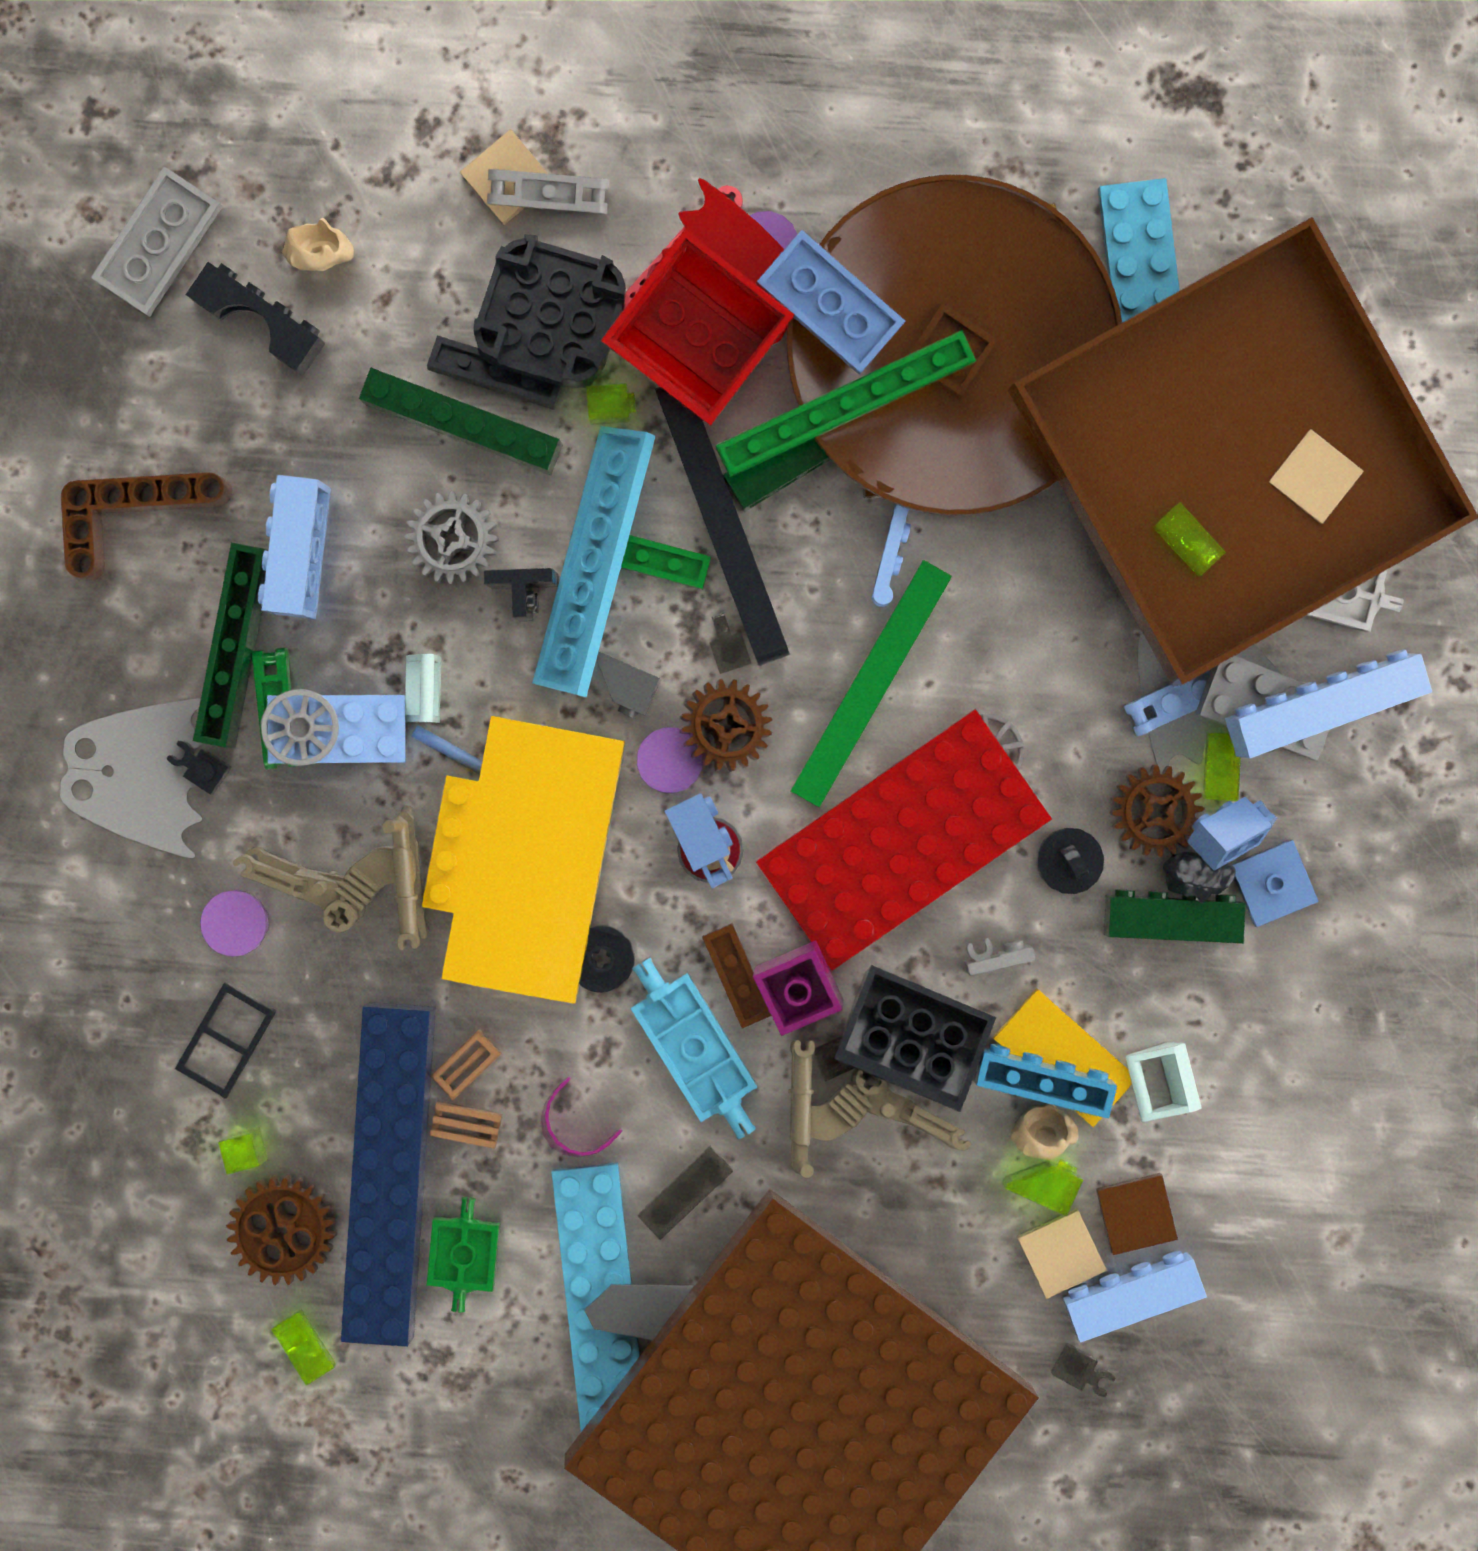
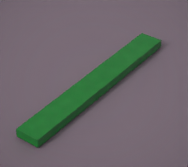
M961 330L721 442L715 448L731 478L976 362L975 356Z
M925 560L922 561L793 785L791 792L820 808L951 580L952 576Z

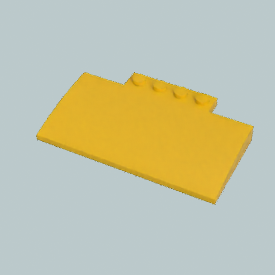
M491 716L479 781L446 775L422 907L454 913L441 979L538 998L576 1003L625 741Z

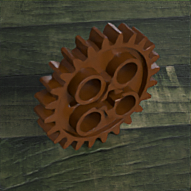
M273 1175L269 1179V1186L261 1179L256 1183L257 1190L249 1186L245 1190L247 1198L240 1196L236 1199L235 1202L240 1208H233L229 1212L236 1220L226 1225V1228L235 1231L234 1234L227 1238V1242L237 1243V1247L230 1253L231 1255L241 1254L243 1256L238 1266L240 1267L248 1263L251 1266L248 1271L249 1276L256 1271L261 1272L260 1282H263L270 1275L272 1276L273 1285H277L284 1276L287 1285H290L294 1281V1274L300 1281H303L307 1277L306 1269L314 1274L318 1270L316 1262L324 1264L328 1259L322 1251L330 1252L334 1245L326 1241L337 1235V1232L328 1229L329 1226L336 1222V1218L326 1217V1213L332 1208V1205L322 1206L320 1204L325 1194L323 1193L315 1197L312 1194L315 1189L314 1184L307 1189L302 1188L303 1178L297 1180L293 1185L291 1184L290 1175H286L280 1184L277 1176ZM287 1200L295 1204L297 1208L296 1215H289L284 1211L283 1201ZM268 1203L273 1204L274 1212L268 1207ZM253 1215L263 1216L267 1223L266 1228L256 1227L253 1223ZM276 1227H286L288 1232L285 1234L283 1232L277 1233ZM298 1231L308 1233L311 1239L310 1245L299 1243L296 1236ZM267 1245H274L280 1250L279 1259L271 1258L268 1255ZM289 1248L295 1252V1257L290 1255Z

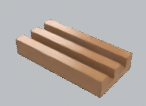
M479 1029L430 1077L454 1100L502 1052L498 1048L496 1049L492 1045L493 1043ZM478 1040L482 1045L444 1081L440 1075ZM487 1050L491 1055L453 1090L449 1085Z
M437 1102L430 1136L495 1149L503 1114ZM442 1112L494 1121V1124L491 1127L442 1117ZM441 1124L491 1134V1139L440 1129L439 1127Z

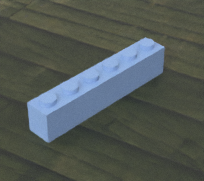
M1406 649L1394 651L1386 655V661L1377 663L1376 660L1358 664L1356 666L1357 671L1347 674L1346 671H1340L1326 676L1327 682L1319 685L1316 682H1309L1297 686V692L1286 696V693H1278L1265 698L1266 704L1257 707L1255 704H1248L1236 708L1235 715L1225 718L1236 757L1252 758L1431 693L1432 689L1422 655L1407 654Z

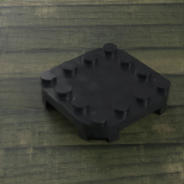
M524 234L525 238L514 240L505 247L501 246L495 256L496 264L478 318L474 320L473 332L479 355L488 363L504 370L561 387L588 388L600 376L605 367L611 348L601 340L623 311L626 282H624L622 273L614 265L613 260L603 255L601 259H597L540 242L536 235Z

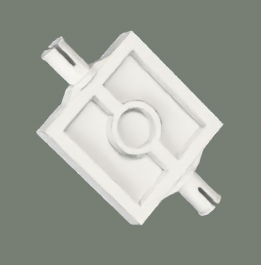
M1387 570L1306 616L1370 632L1374 617L1381 607L1400 612L1402 609L1400 605L1403 604L1404 599L1385 594L1384 581Z

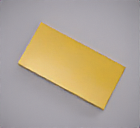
M1037 988L992 1037L1001 1046L1010 1048V1054L1022 1057L1023 1052H1029L1042 1056V1062L1055 1065L1056 1060L1076 1065L1075 1070L1088 1073L1089 1068L1108 1073V1079H1111L1117 1085L1112 1106L1132 1085L1129 1070ZM1074 1110L1093 1128L1103 1118Z

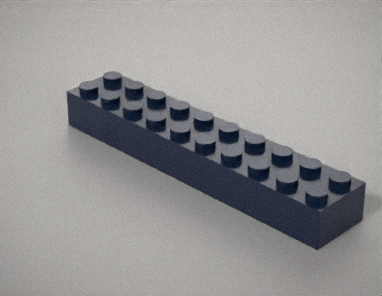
M369 1002L362 1009L341 1342L408 1347L414 1337L431 1087L430 1076L432 1072L436 1011L434 1006Z

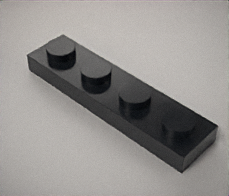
M438 335L427 363L429 371L555 410L563 388L498 368L479 355L478 348Z

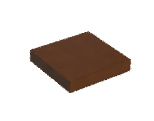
M1161 1173L1096 1188L1112 1255L1178 1240Z

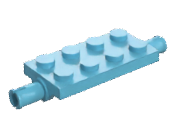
M650 957L642 962L648 974L641 963L633 967L632 970L635 971L648 994L646 995L647 998L632 1006L631 1010L700 1122L719 1113V1115H724L738 1140L745 1137V1131L740 1123L748 1134L753 1132L756 1127L752 1124L740 1103L742 1102L741 1098L756 1089L758 1085L688 972L669 984V982H664Z

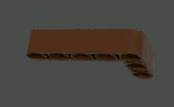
M209 472L68 482L61 491L66 570L72 576L84 580H95L102 575L105 567L102 514L218 507L225 505L232 497L230 483L219 475ZM218 481L220 485L218 495L209 498L207 494L209 484ZM184 483L187 488L186 494L182 499L176 500L174 490L179 484ZM151 485L153 496L150 500L143 502L141 492L146 486ZM113 488H118L120 497L118 501L110 504L108 494ZM80 490H85L87 495L86 501L82 505L77 506L75 497ZM82 523H87L89 528L88 534L83 539H79L77 530ZM88 556L91 561L90 568L82 573L79 563L83 557Z

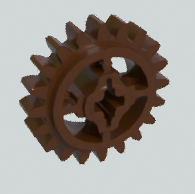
M719 679L715 690L708 682L703 685L705 695L696 690L692 693L696 703L687 701L684 704L691 714L685 713L680 716V719L687 722L688 726L683 727L679 732L690 735V738L683 745L684 747L692 745L696 747L691 755L692 758L701 754L704 755L703 767L713 760L715 762V771H720L724 763H726L728 771L732 772L736 768V761L742 768L748 766L747 756L754 761L760 758L755 748L764 750L768 747L761 740V737L772 735L770 730L763 727V725L771 722L772 718L763 717L761 713L769 706L768 704L760 706L756 704V701L760 698V693H756L751 697L748 696L749 684L739 691L737 689V680H732L728 688H726L723 679ZM716 700H724L719 713L711 715L702 714L709 703ZM736 703L746 711L750 723L739 715ZM725 718L728 719V725L733 727L726 733L724 732V726L719 725ZM701 727L712 734L714 744H716L715 748L706 741ZM734 737H749L741 749L728 752L729 744Z
M1158 765L1151 766L1150 774L1147 773L1144 767L1138 768V779L1131 774H1127L1126 779L1129 782V786L1120 784L1116 786L1122 792V797H1111L1114 803L1119 804V809L1110 811V815L1120 817V820L1114 823L1112 827L1114 829L1124 828V832L1120 835L1119 839L1125 841L1132 838L1129 847L1131 850H1136L1142 844V855L1148 856L1152 848H1154L1156 857H1162L1165 847L1170 854L1174 855L1176 854V843L1187 848L1188 842L1185 836L1192 835L1194 831L1192 825L1199 819L1195 817V813L1205 810V807L1195 805L1194 803L1202 797V793H1190L1195 782L1188 781L1183 784L1182 781L1185 776L1183 771L1178 772L1172 777V766H1166L1162 774H1160ZM1161 783L1173 790L1159 797L1151 793L1146 786ZM1137 796L1141 809L1136 817L1137 819L1133 821L1131 808L1133 800ZM1181 800L1182 818L1177 826L1174 819V810ZM1153 804L1163 805V808L1160 810L1161 818L1151 817L1154 811ZM1153 825H1157L1164 829L1168 835L1161 838H1150L1141 832L1147 827L1150 828Z

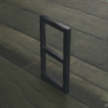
M223 983L175 1069L221 1095L222 1098L227 1099L273 1019L276 1010L269 1008L228 983ZM227 993L266 1014L248 1048L208 1026ZM204 1033L243 1055L225 1088L185 1066Z

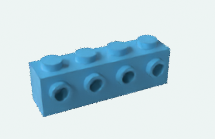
M991 1044L990 1048L984 1049L973 1078L976 1086L1109 1119L1117 1085L1111 1079H1108V1073L1089 1068L1088 1073L1075 1070L1076 1065L1056 1060L1055 1065L1042 1062V1056L1029 1052H1023L1022 1057L1009 1054L1010 1048L997 1044Z

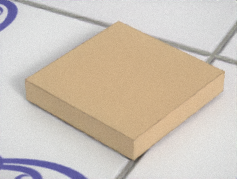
M511 129L460 171L463 178L503 225L525 207L487 204V194L491 193V180H488V169L548 174ZM505 182V195H514L515 182Z
M1310 429L1269 482L1316 521L1323 524L1364 471Z
M1077 1208L1017 1236L1046 1299L1107 1271Z

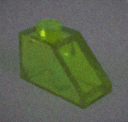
M1059 1159L1058 1164L1047 1160L1004 1176L1002 1184L1009 1191L1067 1216L1081 1187L1083 1178L1076 1173L1078 1169L1076 1166Z

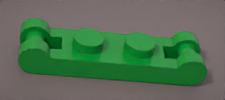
M287 647L276 648L275 652L265 653L264 650L252 652L262 754L266 770L276 769L277 765L286 764L268 763V749L261 735V720L267 707V695H280L292 690L289 670L290 659ZM276 665L277 674L267 675V666Z

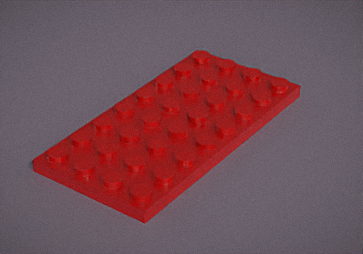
M974 709L762 856L756 863L810 941H817L827 965L833 971L1051 821L1052 818L980 714Z

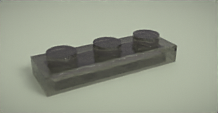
M710 1145L648 1203L637 1216L661 1240L733 1172L732 1167Z

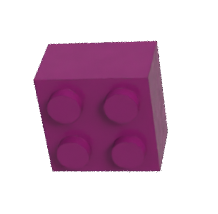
M816 940L755 966L753 978L781 1036L843 1010L844 999Z

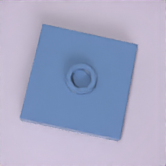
M1288 840L1231 864L1236 869L1234 879L1243 901L1246 903V908L1254 927H1259L1319 902L1293 840Z

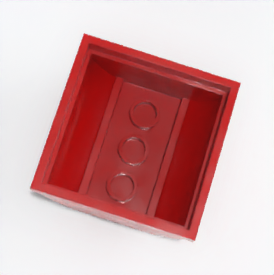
M684 229L601 341L711 426L795 314Z

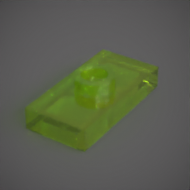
M1206 733L1203 799L1239 800L1241 757H1236L1229 733Z

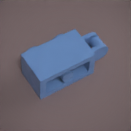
M702 793L665 810L693 871L702 868L711 888L733 879L723 858L730 854L728 847L733 845V842L726 827L724 826L719 829L715 822L714 816L719 813L711 796L704 799ZM719 860L722 869L711 874L707 865Z
M1246 797L1235 803L1228 801L1215 814L1211 816L1208 813L1202 815L1193 824L1195 830L1187 842L1215 871L1259 846L1277 820V817L1265 807L1261 800L1254 804Z

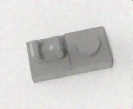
M986 938L984 939L985 951L981 954L974 952L971 942L967 943V953L973 959L964 962L967 973L972 976L1036 959L1033 947L1029 944L1024 945L1023 941L1004 944L1003 951L991 955L993 945Z

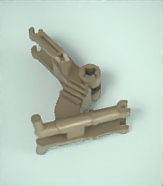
M404 806L399 816L393 820H386L382 824V829L385 833H392L393 846L379 847L351 866L344 876L339 875L336 871L326 873L310 870L270 854L258 846L249 849L246 854L237 857L233 861L234 866H238L241 863L246 864V869L240 873L241 877H247L288 895L295 896L298 899L320 906L324 911L323 920L325 925L331 931L338 933L350 929L364 915L366 906L372 902L383 886L395 884L396 896H394V901L397 902L400 936L397 940L398 949L403 950L407 945L406 939H409L412 943V949L415 950L420 945V937L426 939L429 935V927L425 923L424 907H422V892L425 891V887L422 886L419 848L415 837L414 809L411 806ZM257 855L259 860L256 861L251 856Z
M799 1040L791 1042L792 1075L791 1089H788V1093H791V1168L804 1178H810L814 1173L813 1167L808 1163L810 1137L821 1141L833 1140L855 1128L867 1113L912 1125L945 1142L950 1148L961 1151L970 1148V1141L958 1140L959 1136L965 1134L964 1129L944 1121L918 1107L912 1100L892 1092L887 1086V1081L873 1075V1079L877 1081L875 1085L863 1087L865 1080L861 1078V1075L866 1072L856 1068L851 1074L850 1084L843 1083L828 1101L818 1106H811V1094H814V1090H812V1054L815 1051L814 1041H806L802 1051Z

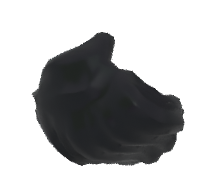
M1182 852L1172 855L1163 865L1168 890L1184 896H1196L1200 903H1205L1211 895L1220 894L1227 889L1234 880L1236 872L1235 867L1229 863L1214 871L1196 852Z

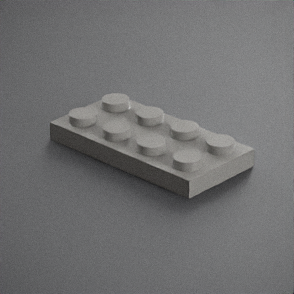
M164 166L91 278L150 317L223 206Z
M1233 656L1212 668L1195 714L1227 726L1225 718L1235 715L1236 708L1248 704H1255L1256 707L1266 704L1265 698L1278 693H1286V696L1297 692L1296 687L1305 683L1240 657ZM1329 730L1281 748L1318 761Z

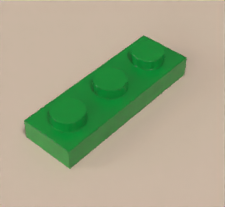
M629 535L621 568L703 590L711 556Z

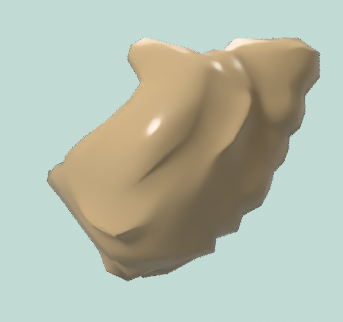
M321 218L317 224L306 223L289 228L282 250L283 256L291 266L305 271H325L334 265L348 262L354 257L353 245L348 237L339 229L332 228L324 218Z
M1048 1103L1044 1105L1034 1104L1031 1108L1025 1110L1015 1122L1011 1132V1140L1024 1155L1044 1160H1051L1061 1155L1069 1144H1075L1078 1139V1127L1071 1115Z

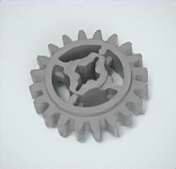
M454 491L449 492L447 501L444 500L440 493H436V504L434 505L429 500L424 499L426 511L423 512L415 508L413 511L419 517V520L407 521V524L415 529V532L406 534L405 538L414 541L415 544L406 550L410 554L418 553V556L412 563L415 566L425 563L422 574L428 576L435 570L434 580L436 582H440L446 574L447 581L451 585H454L456 575H459L460 579L467 583V573L469 571L479 577L480 572L477 566L479 564L485 567L490 566L489 562L485 559V555H496L497 553L489 547V543L499 541L497 536L489 534V531L494 530L497 524L495 522L485 523L491 512L484 510L478 513L481 502L477 499L469 505V495L466 493L462 495L459 501H457ZM447 512H454L452 517H449L448 521L444 524H431L438 516ZM467 515L476 525L478 540L470 538L466 534V524L464 522ZM455 530L459 540L458 542H451L449 546V542L445 540V535L452 534ZM426 536L435 539L438 544L439 556L437 561L431 556L427 548ZM459 552H473L463 562L450 565L451 560Z

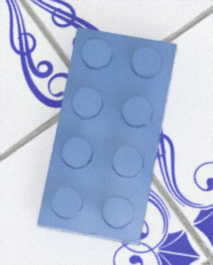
M803 230L798 233L756 283L757 286L795 314L794 318L859 375L905 322L902 317Z

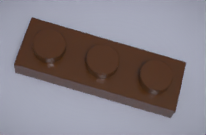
M733 923L703 935L702 939L741 1028L743 1029L770 1017L769 1009L753 978V968Z

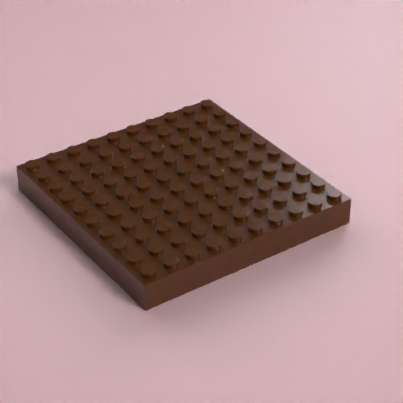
M1313 217L1027 375L1008 389L1010 396L1173 687L1186 684L1478 518L1477 512ZM1310 429L1364 471L1323 524L1316 521L1269 482Z
M769 1189L566 1451L564 1469L677 1551H921L1039 1397L1029 1382L773 1190Z

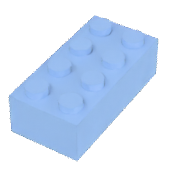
M277 475L276 483L271 485L270 502L274 503L273 515L268 517L266 523V536L270 537L269 550H265L262 557V569L266 571L265 584H261L258 591V603L262 604V611L275 615L316 620L331 488L318 479Z
M267 695V706L278 695ZM303 695L288 697L287 699L294 712L299 713ZM321 695L332 705L336 712L339 732L333 749L327 756L316 763H406L405 695ZM309 697L306 714L312 715L323 704ZM282 701L271 711V714L284 719L289 718V714ZM328 710L314 720L315 725H332ZM268 719V735L285 729L283 724ZM315 731L314 736L327 746L331 739L332 731ZM283 736L270 742L281 753L289 737ZM310 740L306 741L308 759L322 752ZM298 742L293 744L286 755L287 758L302 760L300 744ZM268 750V763H284L275 758Z

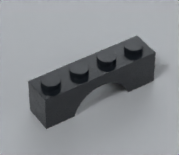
M207 262L186 293V296L220 320L233 313L242 311L261 315L267 322L270 330L269 352L304 376L325 345V342L318 337L320 330L304 319L299 324L290 318L293 312L280 302L275 301L271 305L262 299L265 293L252 283L248 282L246 286H243L235 279L238 274L221 263L217 268L210 262Z

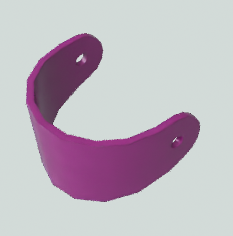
M568 1076L554 1089L544 1103L540 1118L542 1134L550 1147L562 1155L582 1157L596 1154L608 1147L623 1130L621 1128L618 1129L607 1141L593 1151L579 1152L567 1148L558 1141L551 1130L548 1118L550 1104L556 1094L570 1081L571 1077Z

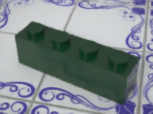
M814 438L731 478L727 472L723 476L745 513L831 459Z
M1115 889V895H1105L1104 935L1113 938L1244 944L1246 903L1236 901V895L1215 894V900H1207L1205 903H1200L1196 896L1182 895V899L1169 898V892L1148 891V897L1135 896V890Z

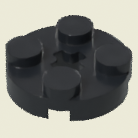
M597 925L589 928L590 931L579 984L589 991L604 993L618 988L630 977L635 964V953L631 941L620 930L607 925ZM601 949L606 950V956L611 958L610 964L605 963L603 968L596 967L597 961L592 959L593 953L599 954Z

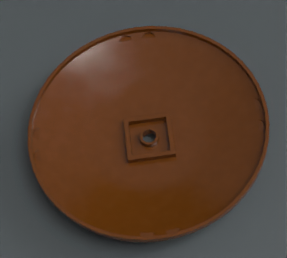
M972 175L922 177L880 191L860 203L841 218L826 234L819 245L902 317L905 322L859 375L793 317L787 329V361L790 381L797 405L801 406L961 330L968 341L976 362L815 438L816 442L847 476L866 490L899 506L924 513L939 515L988 513L1027 500L1053 485L1058 480L1010 396L1008 389L1020 379L1122 323L1115 289L1106 268L1094 248L1070 220L1049 203L1014 185L986 177Z

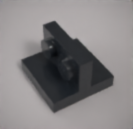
M553 568L484 570L485 585L491 589H512L513 618L520 622L533 621V613H539L538 593L532 591V588L558 587L559 584L558 573Z

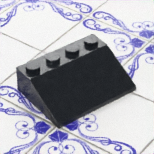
M871 965L866 970L854 999L834 1059L961 1112L996 1017Z

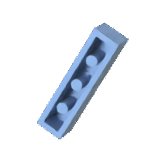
M1174 1251L1164 1255L1163 1261L1152 1265L1150 1262L1140 1263L1131 1268L1132 1272L1121 1276L1117 1273L1102 1277L1099 1280V1284L1090 1287L1079 1285L1068 1291L1069 1294L1063 1296L1062 1299L1079 1342L1087 1341L1207 1298L1193 1258L1187 1252Z

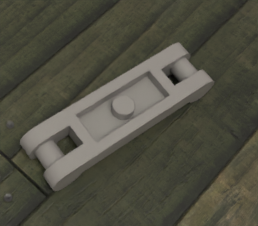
M488 169V180H491V193L487 194V204L607 214L608 204L604 203L605 190H609V179ZM505 182H515L514 195L504 194ZM583 188L592 189L591 202L582 201Z

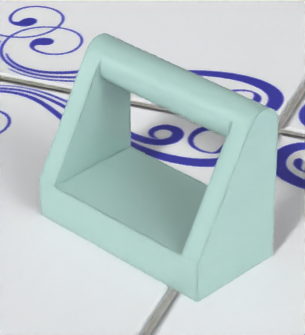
M435 654L406 655L405 722L440 723L441 656Z
M1167 1042L1125 1056L1142 1122L1202 1109L1185 1043ZM1161 1057L1172 1104L1152 1110L1140 1061Z

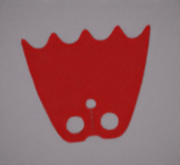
M699 178L698 183L705 197L704 206L699 210L679 212L678 215L688 232L756 284L785 249L735 202L709 182ZM664 248L662 255L665 256L670 248ZM788 325L773 344H776L779 341H781L787 330Z

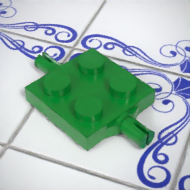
M461 1197L460 1216L455 1218L434 1217L432 1220L426 1286L444 1287L449 1291H453L451 1311L456 1312L458 1310V1313L465 1312L466 1293L476 1290L493 1292L495 1287L500 1223L486 1222L473 1218L476 1201L474 1197H470L469 1203L468 1197Z

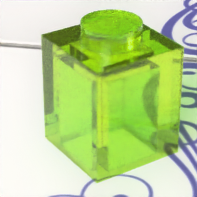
M627 383L586 386L588 418L591 425L631 422L630 413H636L635 392L629 393Z
M260 1127L228 1135L218 1142L227 1175L258 1167L268 1160Z

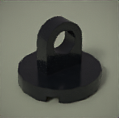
M1063 828L1052 832L1043 840L1038 851L1036 865L1040 877L1050 888L1060 893L1077 894L1088 890L1098 882L1103 872L1104 855L1100 844L1091 834L1081 829Z

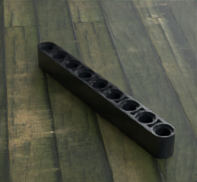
M657 387L655 392L758 666L789 656L790 652L703 420L661 387Z

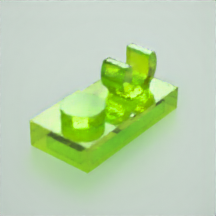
M1180 502L1153 526L1157 533L1198 577L1202 576L1226 553Z
M302 1309L271 1329L306 1386L334 1369L337 1365Z

